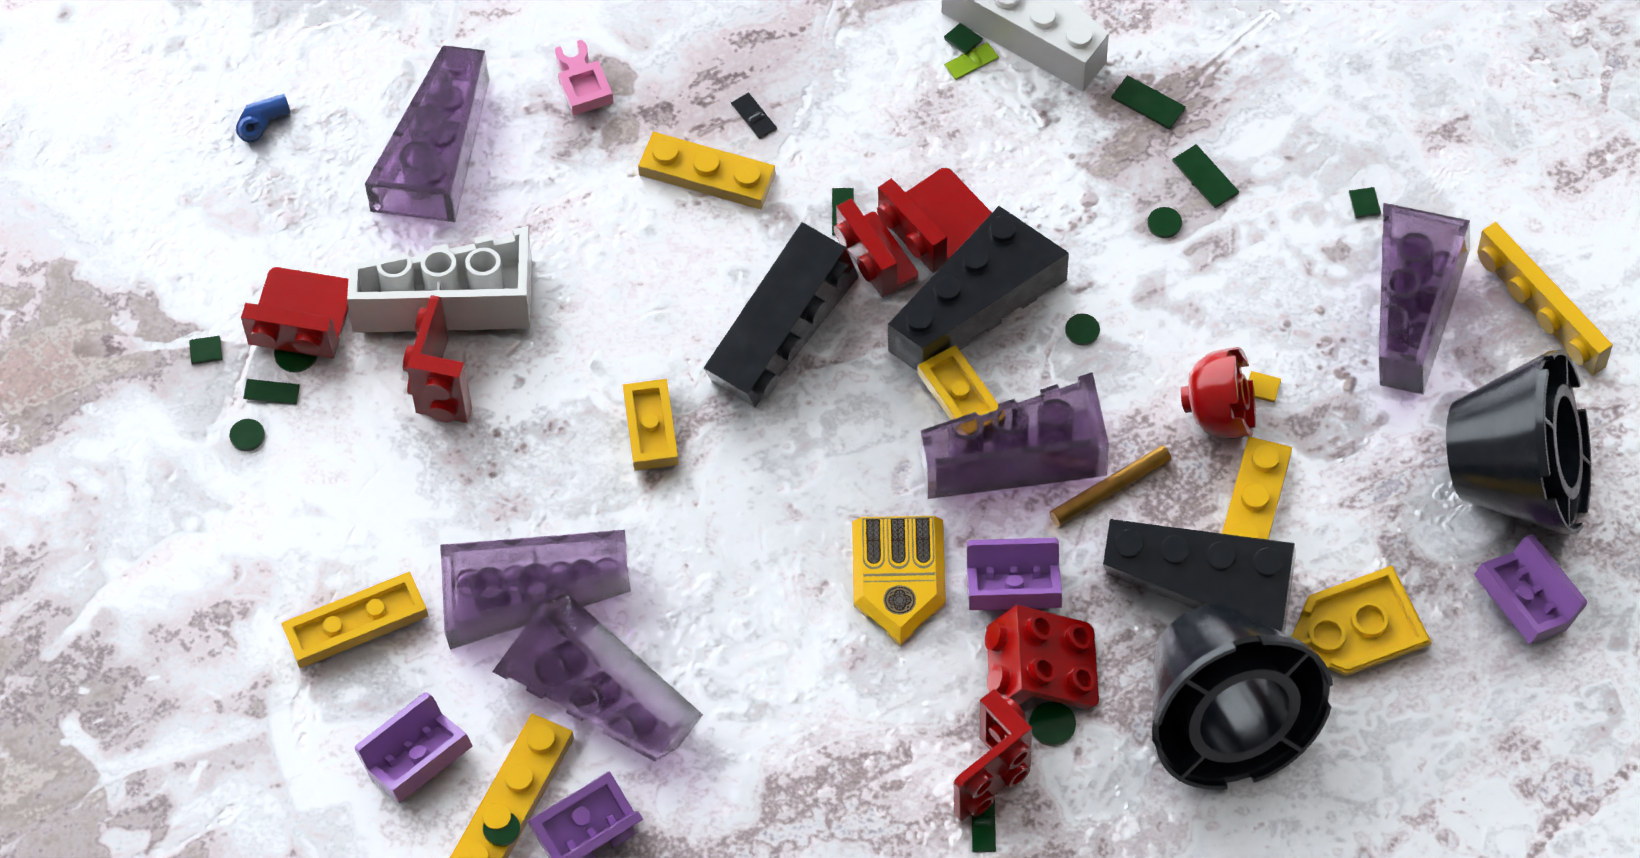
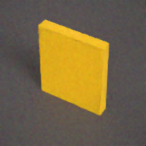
M1251 371L1248 380H1253L1255 398L1275 403L1281 378Z

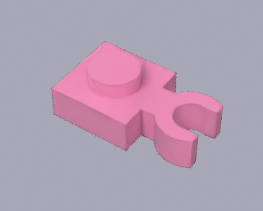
M583 40L577 41L578 55L574 57L564 55L561 46L555 48L557 65L563 71L558 73L559 84L573 116L614 103L613 93L599 60L588 63V48Z

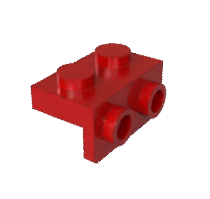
M852 198L836 206L837 225L834 226L836 238L840 244L849 250L856 260L864 279L868 282L871 281L882 298L918 280V270L876 212L872 211L863 215Z

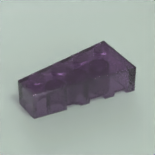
M446 45L441 47L364 183L370 212L456 222L490 80L485 50Z
M1383 203L1379 328V378L1381 386L1424 395L1470 253V220Z
M1093 372L1079 376L1077 383L1062 388L1055 384L1041 389L1039 396L1018 403L1015 398L999 403L998 409L980 416L973 412L921 430V466L928 499L1107 476L1109 442Z
M625 529L440 544L444 632L450 650L631 592L629 550Z
M567 592L541 604L492 671L504 679L512 678L527 686L526 691L540 699L546 697L567 709L566 713L580 721L586 719L601 727L603 733L654 762L678 749L703 716L697 708Z

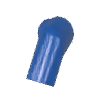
M283 93L246 105L236 125L238 137L248 143L255 142L263 135L270 120L291 114L285 94Z

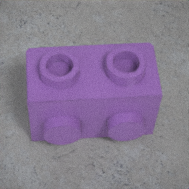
M1534 535L1524 537L1512 553L1482 563L1473 574L1529 645L1567 631L1587 605L1585 597Z
M1057 538L969 540L967 542L969 610L998 611L1001 609H1011L1015 605L1037 610L1062 608L1059 540Z
M424 692L356 744L354 749L370 779L398 803H401L444 768L454 763L457 758L472 748L473 745L467 733L442 714L434 697L428 692Z
M607 771L527 820V823L548 858H597L593 850L608 841L613 848L637 834L633 826L642 821L643 818L639 811H633L610 771Z

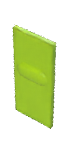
M986 42L971 50L967 55L963 54L945 63L944 66L953 78L957 80L998 59L999 56L990 44Z

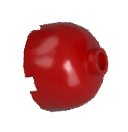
M1241 347L1220 349L1206 354L1196 362L1190 371L1188 386L1181 387V403L1184 412H1192L1196 424L1207 434L1218 438L1235 439L1250 437L1253 435L1250 428L1256 426L1253 380H1247L1245 374H1242L1241 367H1248L1249 363Z

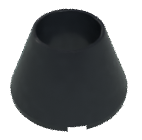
M1548 351L1455 400L1449 408L1447 417L1446 449L1453 487L1461 500L1561 534L1569 535L1577 534L1582 530L1583 524L1576 523L1579 513H1588L1591 445L1586 409H1577L1573 388L1581 386L1580 380L1571 358L1565 351Z
M1213 604L1190 610L1174 620L1165 629L1155 648L1152 741L1155 752L1171 776L1192 787L1207 790H1224L1228 788L1226 784L1228 782L1239 781L1251 777L1253 783L1261 781L1295 761L1320 734L1332 708L1328 702L1330 686H1333L1330 671L1321 656L1309 645L1234 607Z

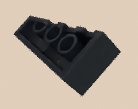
M998 206L888 323V351L918 372L919 364L956 345L959 350H962L969 345L970 339L984 330L987 332L991 331L1002 323V318L1020 306L1022 309L1035 302L1038 295L1049 287L1053 286L1056 288L1067 281L1069 252L1001 206Z
M801 222L704 366V370L711 382L753 407H756L762 398H768L774 391L781 374L858 279L859 275L847 248Z
M1110 519L1103 561L1107 575L1157 595H1164L1193 609L1213 604L1231 606L1285 633L1296 559L1295 543Z

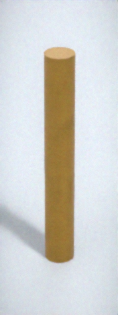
M1164 445L1155 448L1049 512L1052 521L1057 527H1060L1171 461L1168 449Z

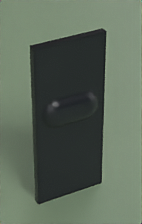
M749 92L731 102L732 106L759 139L777 129L776 125Z

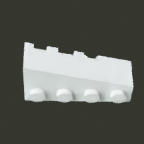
M941 0V13L962 23L971 30L1084 92L1107 63L1109 33L1072 0Z
M529 226L513 229L512 236L493 239L492 234L474 238V244L448 249V245L443 244L430 247L431 251L419 256L410 257L407 253H401L349 265L347 301L353 333L415 331L419 309L421 307L427 308L431 295L439 296L442 299L447 330L530 328L532 254Z

